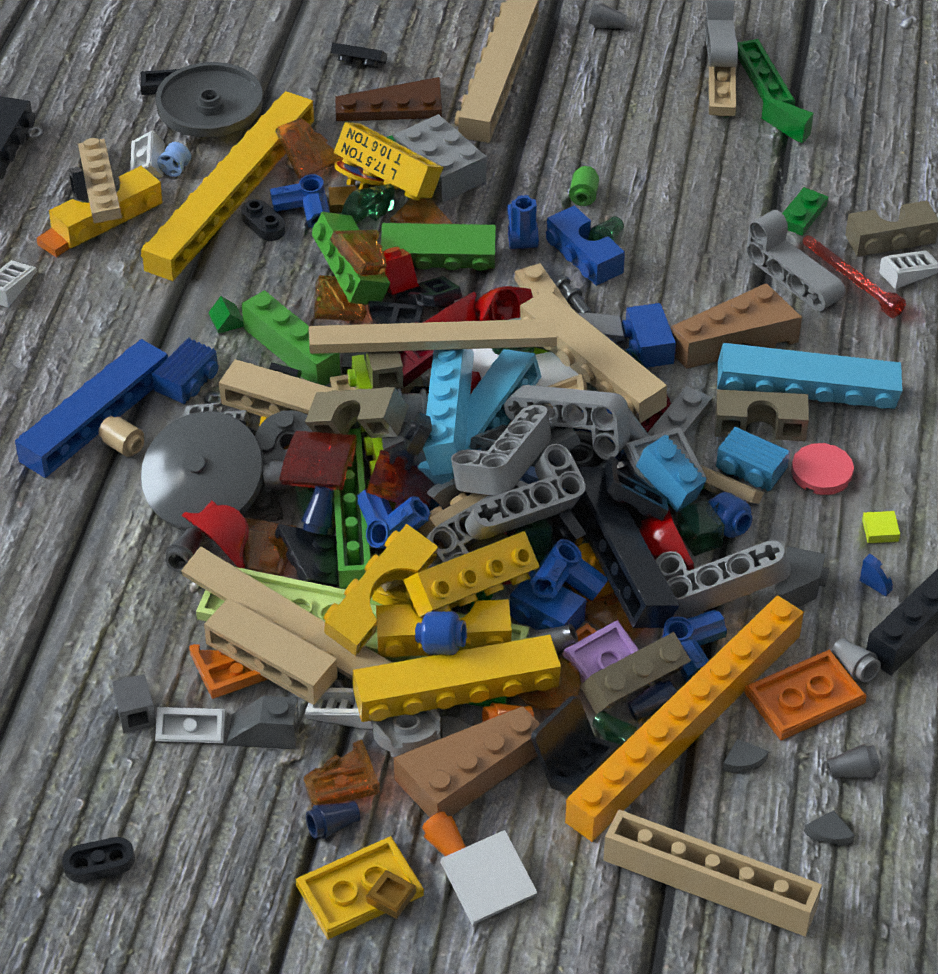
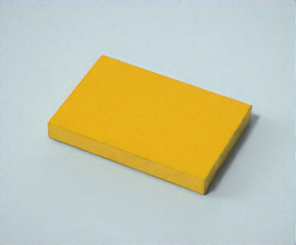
M391 836L296 878V886L327 940L385 914L383 911L366 903V895L385 870L416 885V894L411 901L424 896V888Z

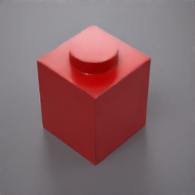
M392 247L384 250L383 255L376 257L390 282L387 292L393 295L419 286L409 252L403 248L400 249V247Z

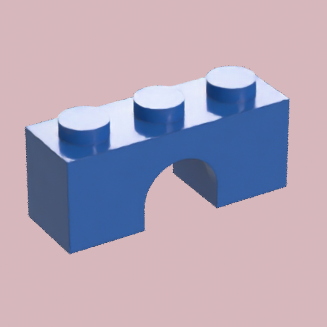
M575 205L548 217L546 231L548 243L557 248L567 261L575 265L581 274L596 286L624 273L625 251L608 236L601 240L590 241L591 220Z

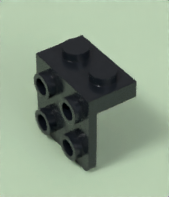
M570 696L531 734L532 743L550 787L568 794H572L620 747V744L594 736L582 702L576 696Z

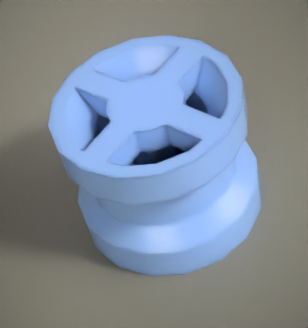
M171 142L166 147L165 152L159 156L157 160L158 166L166 175L177 177L184 170V166H187L190 162L191 153L183 144Z

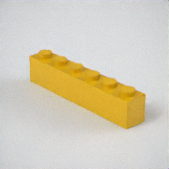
M551 635L461 650L454 655L439 654L353 670V693L361 722L382 721L389 717L405 714L415 715L422 711L438 708L448 709L454 705L471 702L480 703L487 699L503 696L513 697L530 691H546L552 687L559 686L561 664Z

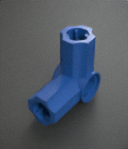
M309 174L301 178L298 184L270 189L273 210L277 212L303 207L309 228H313L321 212L330 213L324 181L319 175Z
M528 195L518 196L510 205H507L510 249L538 248L539 246L536 200Z
M380 486L363 490L357 495V502L368 525L366 539L369 545L374 548L386 549L385 542L395 530L400 532L406 524L417 530L429 521L428 517L431 515L428 506L419 497L411 496L393 511L383 487Z
M562 539L554 545L541 561L540 567L530 583L533 586V593L541 599L545 597L553 599L564 582H566L587 599L593 601L608 579L581 558V551L573 542Z
M712 610L688 619L679 616L671 617L664 624L662 638L674 632L691 660L679 670L686 682L709 661L700 646L725 638L727 635L725 619L720 611Z

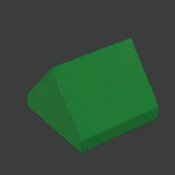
M220 296L208 312L218 334L244 327L243 317L236 304Z

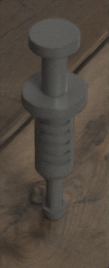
M565 276L559 279L557 287L564 289L567 293L565 296L566 301L572 304L578 313H592L582 299V291L579 288L572 289L569 285L571 282L569 277Z

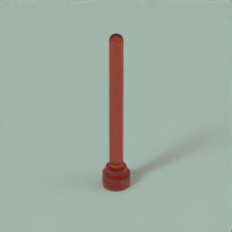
M806 235L803 238V244L879 301V306L883 313L890 318H895L902 313L906 306L904 298L897 293H886L812 236Z

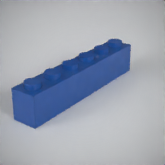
M143 339L127 348L122 355L106 365L96 376L85 382L81 388L70 397L65 398L60 405L44 415L39 422L15 440L19 462L42 477H48L99 434V427L107 417H120L154 389L152 373L168 358V354Z

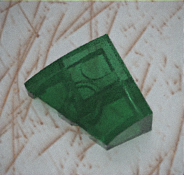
M385 184L353 191L344 203L342 214L351 215L356 225L367 216L377 221L394 208L395 187L391 184Z

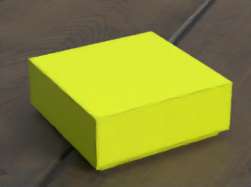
M895 511L863 512L862 522L868 543L899 542L900 531Z

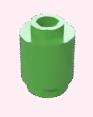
M582 166L573 173L569 190V197L573 203L579 206H588L596 200L599 176L595 169L589 166Z

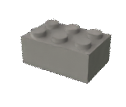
M439 114L394 134V139L398 144L444 167L433 194L442 203L486 182L487 156Z

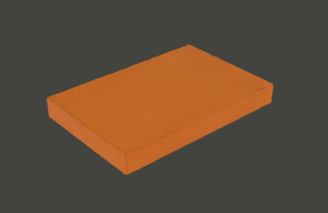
M830 649L746 685L744 692L780 741L865 704L867 698L866 694Z

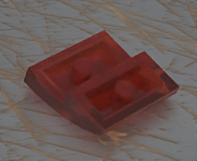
M296 430L281 469L279 478L281 484L313 488L315 486L343 490L347 467H352L357 436Z
M380 450L366 493L396 502L394 510L411 496L419 497L429 508L431 497L427 492L435 484L415 466H412L408 471L404 470L403 464L405 460L397 457L395 462L390 464L389 452Z

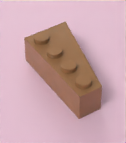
M766 283L672 325L671 331L676 342L675 357L687 369L717 362L723 343L739 345L745 343L766 348H775L777 343L785 341L789 345L798 343L802 316Z
M522 706L394 757L395 781L429 817L442 811L448 816H453L538 756L531 740V734L540 723Z

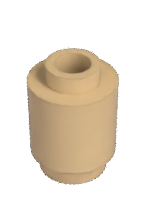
M107 417L99 427V436L102 438V441L126 457L139 453L144 446L143 431L121 417Z

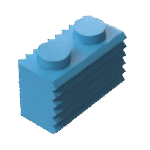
M734 426V429L731 430L724 442L719 445L716 467L726 474L734 475V477L738 476L740 479L743 478L745 482L748 481L755 487L765 488L767 491H770L788 468L790 451Z
M668 435L662 436L643 450L636 467L659 492L667 497V502L676 512H679L697 499L706 482V477H702V473L698 472V468L694 467V463H689L690 459L685 458V454L681 453V449H677V445L673 444V440H669Z

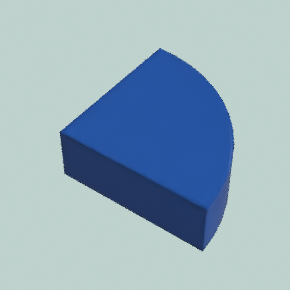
M869 554L863 560L859 581L887 596L893 590L891 577L887 578L880 568L882 565L880 560Z

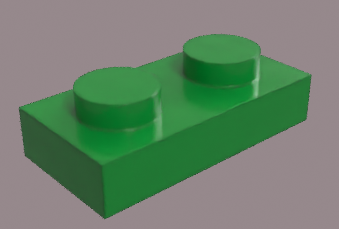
M803 187L782 213L787 221V230L803 236L827 206L828 196Z

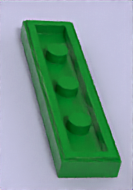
M759 39L737 42L738 59L761 99L763 100L766 95L795 106V99Z

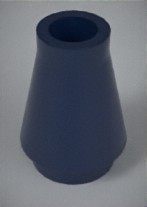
M315 486L312 498L301 520L304 522L303 530L316 534H328L329 528L333 527V489Z
M658 680L634 700L628 702L627 705L631 715L637 721L644 717L653 716L677 691L670 680L664 682Z
M355 801L314 805L312 810L306 812V824L313 838L321 837L326 839L348 825L360 821V810Z

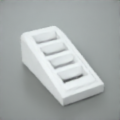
M927 250L889 255L881 258L879 273L894 289H898L937 274L938 262Z
M11 260L0 269L1 306L10 307L36 274V267Z
M328 688L315 705L308 703L305 712L307 719L362 729H373V721L361 722L353 688ZM324 700H328L326 708H322ZM337 702H340L339 709L336 708Z

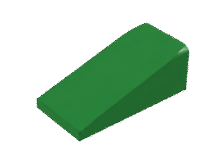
M765 95L761 119L795 141L804 143L811 134L814 113Z

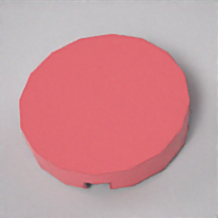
M814 443L802 447L795 453L791 467L795 482L801 488L806 490L807 487L814 490L813 493L819 495H832L843 491L852 480L854 471L850 456L839 447L826 443Z

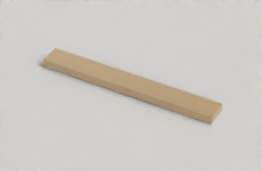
M554 319L309 326V348L311 354L557 346Z
M201 546L181 570L184 577L223 601L230 598L239 604H246L253 612L264 618L274 620L280 627L292 634L297 633L301 635L308 643L319 649L328 650L337 658V671L353 680V670L392 663L365 646L356 656L324 633L325 622Z

